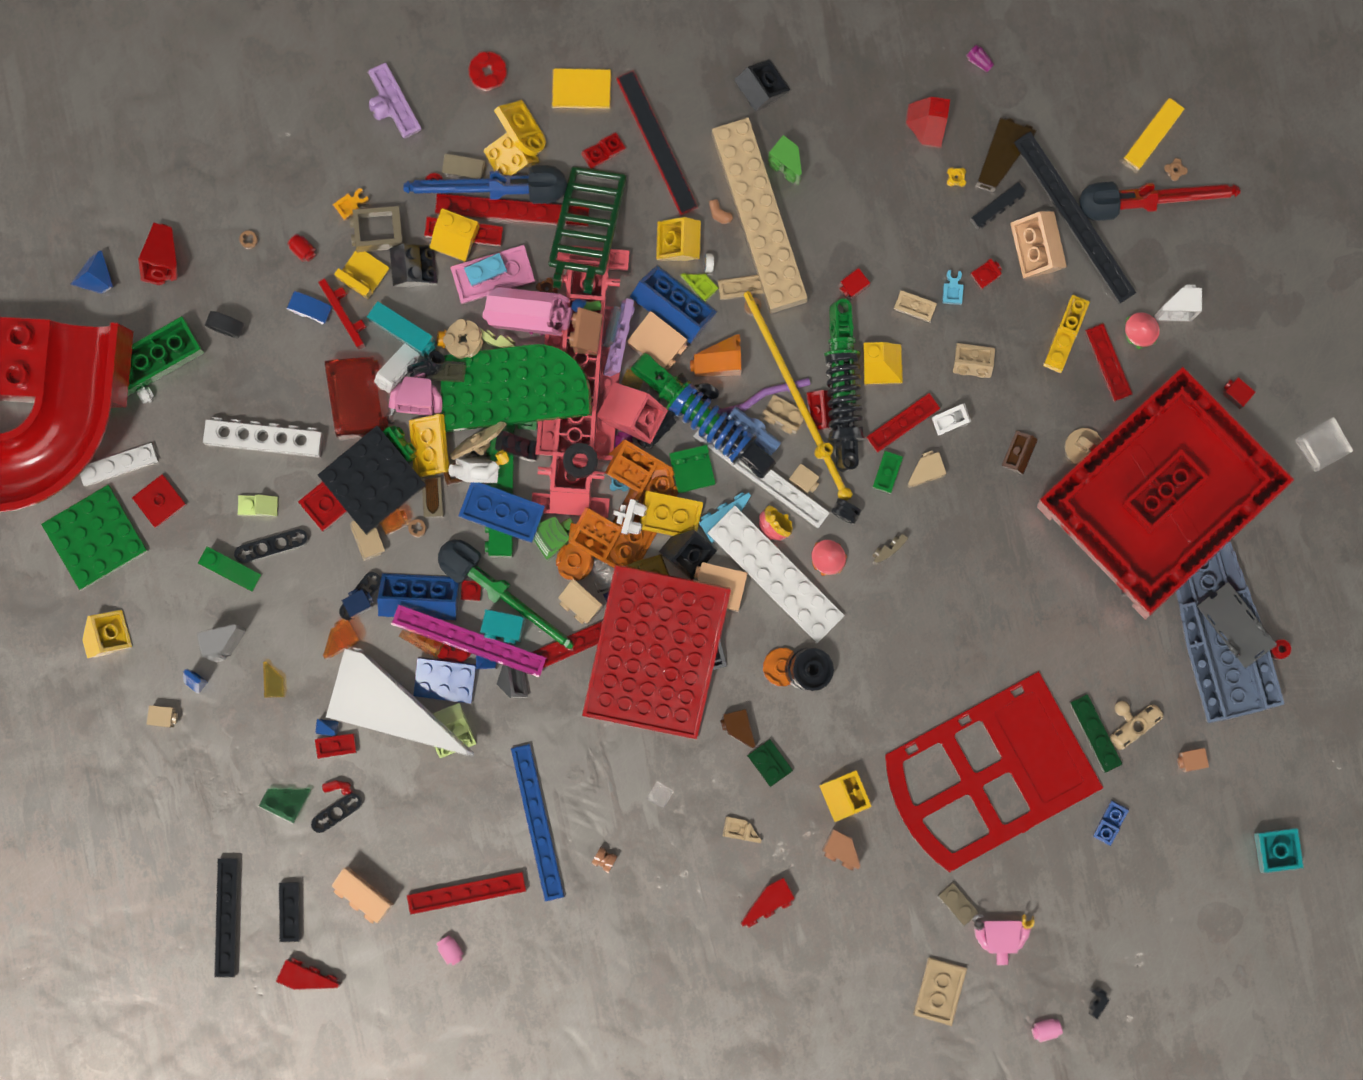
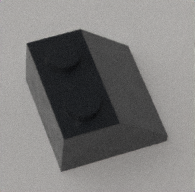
M770 59L748 66L734 79L755 111L769 106L791 91Z

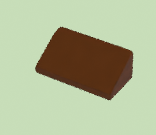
M1016 430L1002 466L1024 474L1036 446L1037 438Z

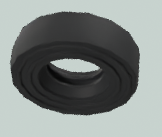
M573 444L564 453V468L573 477H588L597 468V453L588 444ZM579 453L586 455L588 458L587 465L582 468H578L573 464L574 456Z

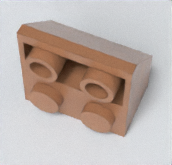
M578 308L577 313L573 314L572 324L575 332H571L569 343L570 347H573L574 353L597 356L603 319L602 314L583 308Z
M832 830L822 849L825 852L824 856L834 862L836 859L843 861L841 865L852 871L854 868L859 869L860 863L852 839Z

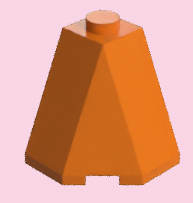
M736 334L694 354V360H690V371L694 372V377L741 376L740 334Z

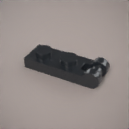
M504 430L497 435L495 450H504L507 454L526 461L536 462L537 455H535L537 441L529 440Z

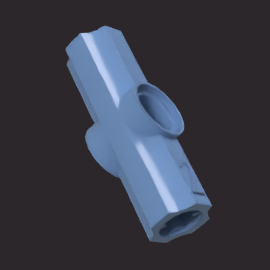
M737 407L731 411L725 420L728 422L731 418H734V428L742 425L741 436H743L742 434L745 430L751 432L754 436L756 435L757 439L754 444L770 456L781 444L780 440L765 430L764 423L756 418L751 419Z

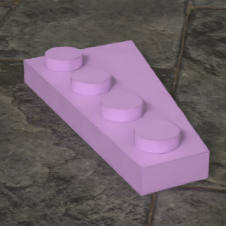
M626 298L621 302L603 375L611 377L620 373L626 338L630 330V318L635 310L633 306L634 300Z

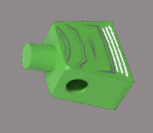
M556 516L539 523L534 541L547 561L551 560L563 546L569 543L567 533L570 531V524L573 523L570 517L562 523L558 521Z

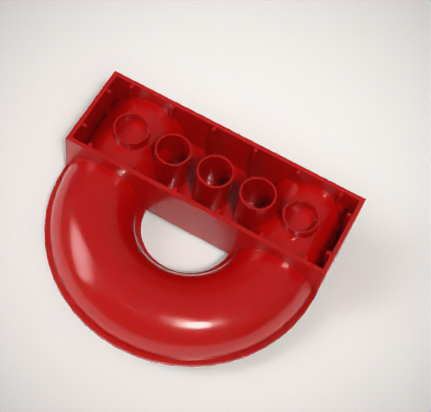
M0 317V401L34 403L29 416L21 425L11 431L0 433V512L23 509L50 498L69 485L90 462L106 431L111 407L127 408L134 331L119 323H110V326L89 327L60 323L50 319Z

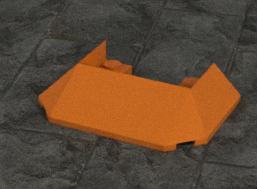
M625 439L608 454L613 458L605 474L630 488L622 505L627 506L625 513H627L630 499L638 500V503L643 504L646 490L677 497L678 491L677 486L674 484V473L669 465ZM585 507L577 524H570L568 542L614 568L615 564L626 566L641 562L657 533L641 529L640 534H623L621 531L625 517L622 524L616 523L617 515L611 522ZM635 514L633 522L639 523L640 515Z

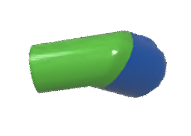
M576 299L572 302L571 307L574 312H577L578 308L597 311L601 310V303L599 300L588 302Z

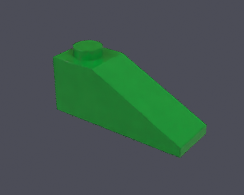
M209 547L205 548L198 561V564L251 592H253L262 576Z

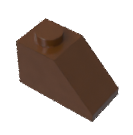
M746 709L724 714V719L720 720L723 731L727 730L728 735L750 748H755Z

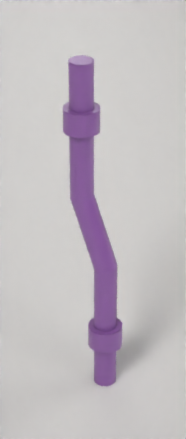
M809 378L794 381L797 388L810 385ZM787 383L763 388L742 404L725 408L719 407L717 413L721 414L725 411L729 415L735 407L741 411H746L767 395L784 391L790 392Z

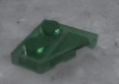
M308 788L267 789L259 804V808L294 824L311 790Z

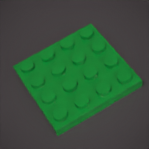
M106 485L41 524L80 591L148 552L110 485Z

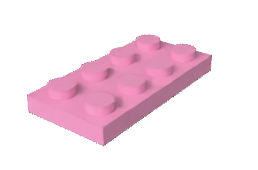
M518 246L451 266L461 304L487 297V292L494 290L496 287L516 289L535 283L525 246ZM499 253L507 272L472 287L464 268Z

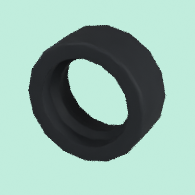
M210 311L205 326L223 335L239 338L244 323L225 314Z

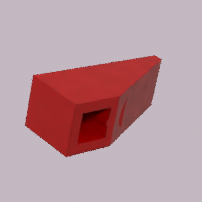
M784 878L765 887L741 921L742 926L747 925L749 928L758 923V918L764 916L766 919L775 914V909L779 907L785 909L793 904L792 900L795 898Z
M294 957L291 960H285L275 981L293 990L339 988L342 984L338 982L339 978L331 974H327V976L320 974L321 970L314 966L307 968L302 965L303 962Z

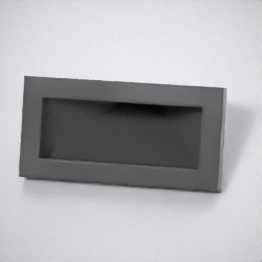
M503 665L497 685L509 698H527L525 673Z

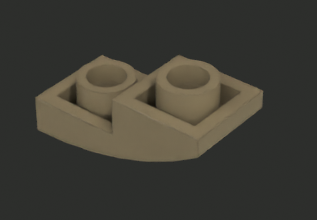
M445 154L442 173L482 179L485 161Z
M904 534L900 537L895 536L890 543L892 549L885 545L882 549L878 547L872 556L875 558L872 563L875 565L894 555L904 545L908 537Z

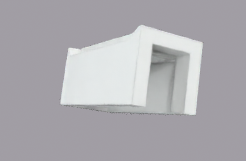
M404 343L377 372L374 383L380 389L390 393L391 389L408 373V365L418 362L420 354Z

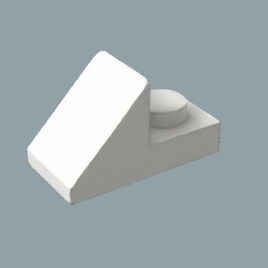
M965 403L932 417L938 435H943L956 428L965 427L971 422Z

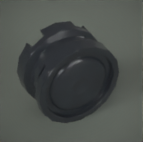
M838 498L836 501L837 505L832 509L831 513L841 520L854 525L857 521V515L859 516L862 510Z

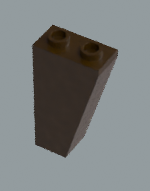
M1000 118L976 186L995 192L1021 156L1014 142L1029 132L1035 136L1037 130H1034L1028 124H1017L1011 118Z

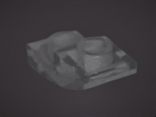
M593 557L594 563L590 573L597 592L600 593L610 589L612 574L609 565Z

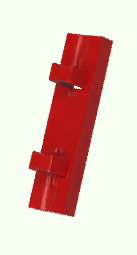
M325 278L318 282L354 344L358 350L363 349L366 346L360 338L359 332L364 330L366 325L362 319L353 324L342 308L339 300L347 295L343 287L333 291Z

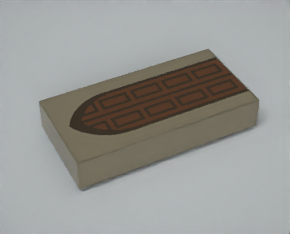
M442 478L422 479L427 485L422 489L424 518L444 517Z

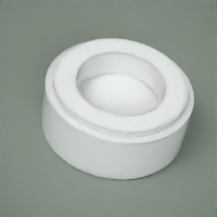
M705 253L704 272L712 273L714 255L712 253Z

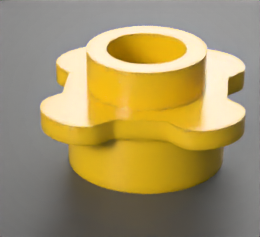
M949 168L947 170L949 175L948 186H965L966 170L964 168Z

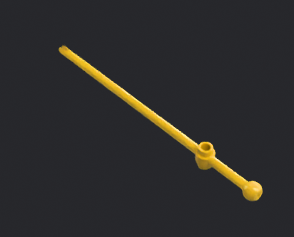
M744 292L749 308L817 445L814 451L815 457L824 459L839 490L837 493L838 498L845 501L852 498L851 489L845 487L831 458L833 446L830 443L823 442L751 292Z

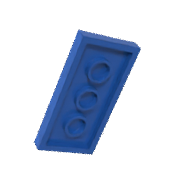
M471 482L458 517L532 543L545 506L482 483Z

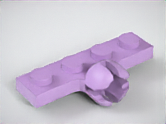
M383 63L370 69L368 73L379 92L378 96L371 98L369 101L371 112H375L373 116L377 120L391 117L403 139L420 132L421 127L387 64Z

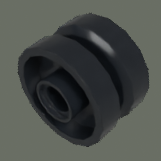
M800 648L790 654L785 665V674L789 683L795 688L805 691L823 689L830 683L834 673L833 661L830 656L817 648Z

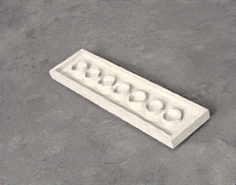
M733 506L707 532L816 643L845 616L736 506Z

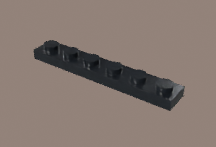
M238 858L217 859L214 977H235Z

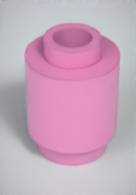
M450 935L437 943L438 951L447 965L451 963L454 966L463 960L461 957L464 954Z
M1053 1018L1034 1023V1028H1032L1034 1039H1038L1040 1043L1058 1038L1059 1035L1063 1034L1059 1020H1054Z

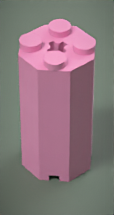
M496 287L494 290L487 292L483 319L487 320L488 325L498 329L561 336L563 334L561 331L569 328L572 309L567 306V303H570L569 298L561 294Z

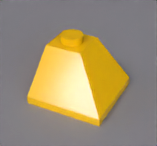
M886 342L863 343L864 385L903 383L901 344Z
M122 610L87 617L82 639L87 659L132 647Z

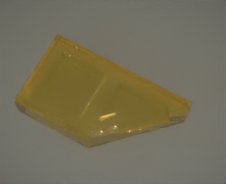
M263 662L264 698L285 697L284 677L268 662Z

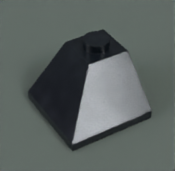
M694 529L670 537L659 551L664 558L691 580L695 578L697 566L701 567L702 562L707 563L717 552Z

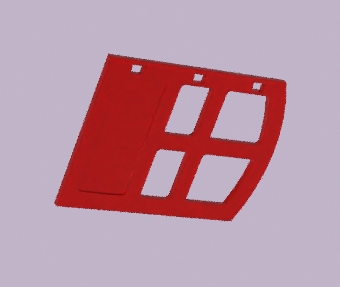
M1039 671L885 755L889 787L904 824L921 848L949 873L1103 789ZM1022 686L1024 693L1014 698L1011 692ZM969 715L971 722L961 726L958 721ZM977 721H981L998 750L1001 759L982 771L975 773L956 741L955 734ZM940 743L959 775L960 782L915 806L908 792L903 762ZM916 744L918 751L908 755L905 749ZM1005 773H1010L1029 807V812L1004 825L984 792L983 786ZM969 795L989 833L957 852L951 853L928 830L923 823V819L959 798Z

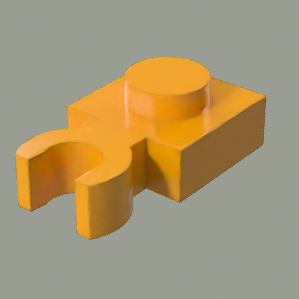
M361 188L355 191L352 198L349 194H346L333 204L344 221L349 219V216H353L354 209H359L357 205L365 204L369 201L367 196L364 199L359 198V195L363 192Z

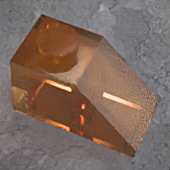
M342 619L334 623L335 627L330 630L324 650V659L328 660L345 649L361 642L351 621Z

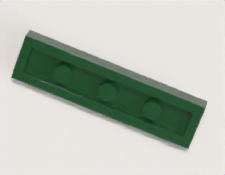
M1088 694L1070 702L1103 772L1107 773L1123 765Z

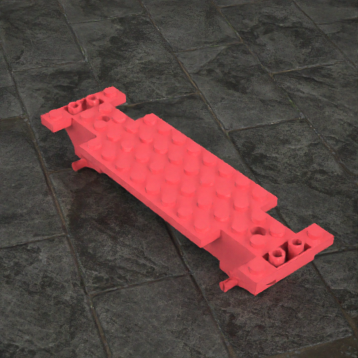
M574 246L599 251L603 250L600 247ZM610 250L605 274H595L592 294L584 293L583 284L587 273L567 270L566 275H563L562 282L566 284V297L569 298L570 302L567 303V306L571 307L572 302L576 299L588 302L599 300L601 310L593 312L602 314L603 319L597 356L574 353L573 347H570V334L575 332L572 324L573 314L577 313L573 310L569 328L562 330L563 334L561 336L545 334V345L553 346L566 352L579 363L585 372L591 391L592 415L538 421L536 455L553 456L550 467L538 466V470H541L538 471V475H549L550 494L532 493V502L545 506L543 514L581 516L586 507L608 519L610 499L591 497L592 479L604 480V476L600 475H605V471H594L588 477L569 481L567 479L568 473L563 465V456L571 445L584 443L595 450L598 460L611 461L613 458L608 454L614 449L616 428L607 425L597 417L614 382L619 384L620 373L611 377L603 375L620 307L606 306L608 286L620 287V279L609 278V269L628 271L630 250ZM558 252L557 256L559 261L599 267L600 258L563 252ZM582 453L575 455L573 458V464L578 468L585 467L588 463L587 456Z

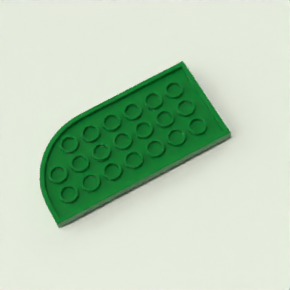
M532 344L483 350L473 357L463 359L456 358L452 354L444 355L445 362L440 371L449 364L465 365L463 381L441 380L442 414H444L446 432L486 428L496 425L500 421L505 422L506 425L592 415L591 391L585 372L574 358L556 347Z

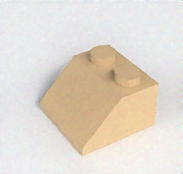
M574 579L571 580L558 597L561 600L559 605L567 612L571 609L576 614L574 618L581 624L585 622L589 625L604 608L599 601Z

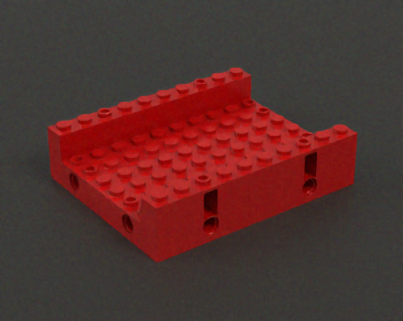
M1182 367L1039 500L1037 508L1050 521L1054 519L1134 602L1132 606L1146 620L1277 498L1294 479Z

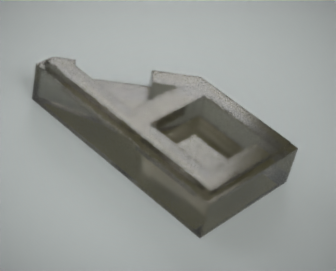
M446 361L434 374L429 375L428 379L432 381L464 382L466 363Z

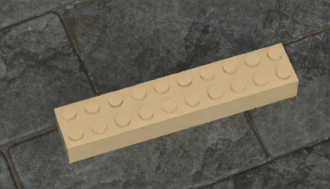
M749 118L713 128L712 136L770 314L807 303V295Z

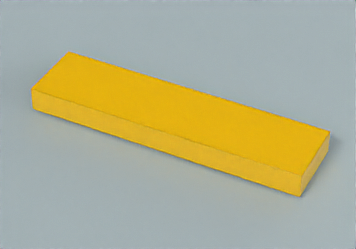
M1169 98L1124 157V160L1139 170L1185 108Z

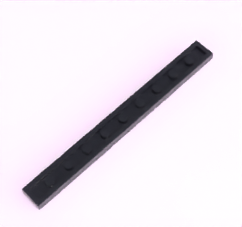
M1029 132L1015 141L1014 145L1118 303L1121 304L1136 294V291L1032 133Z

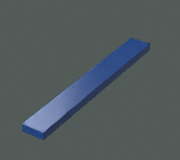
M527 744L511 748L545 902L563 898V888L531 746Z

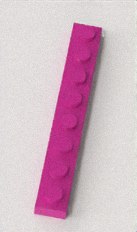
M398 605L392 621L394 626L536 677H540L546 660L545 657L498 640L484 638V635Z

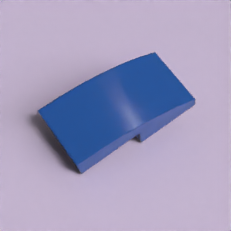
M294 291L286 309L302 317L306 316L323 325L332 306Z
M1111 800L1093 837L1111 846L1129 809Z

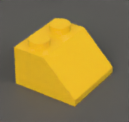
M441 209L434 227L430 249L466 262L479 230V223Z
M681 217L657 222L656 260L689 261L700 259L701 221Z

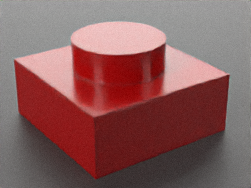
M464 580L461 588V600L481 601L482 586L476 581Z

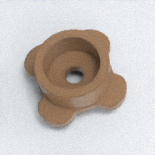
M1178 158L1174 159L1170 165L1167 164L1164 167L1165 172L1168 173L1172 181H1177L1181 175L1187 174V168L1183 167L1181 160Z

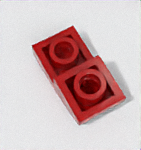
M615 132L601 139L599 143L583 150L581 155L590 169H593L618 155L626 147Z

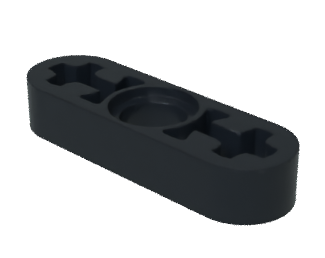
M369 572L355 589L358 588L359 591L363 589L367 593L368 591L361 586L364 584L367 587L369 584L368 578L376 576L377 584H372L368 588L372 590L370 595L373 596L380 587L381 577L375 572ZM342 604L339 609L340 616L347 621L354 620L355 618L352 619L349 615L344 616L346 612L344 611L345 606Z
M354 793L345 796L315 816L311 821L312 829L317 833L326 832L359 810L363 803L362 798ZM351 797L353 799L357 798V807H348L347 810H349V812L346 813V810L341 805V803L344 802V805H347L348 803H350ZM336 807L342 810V816L339 819H335L331 815L332 810ZM327 813L328 818L331 821H333V823L330 824V822L327 821L323 824V829L320 827L316 828L315 825L318 824L317 820L319 819L320 821L326 819L327 817L324 816V814Z

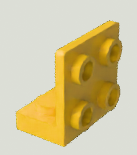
M508 133L484 149V153L494 171H498L504 176H513L524 167H531L540 163L537 155L529 156L521 152L515 146Z
M355 250L342 270L338 268L334 275L338 280L369 300L389 271V267L369 253L357 252Z

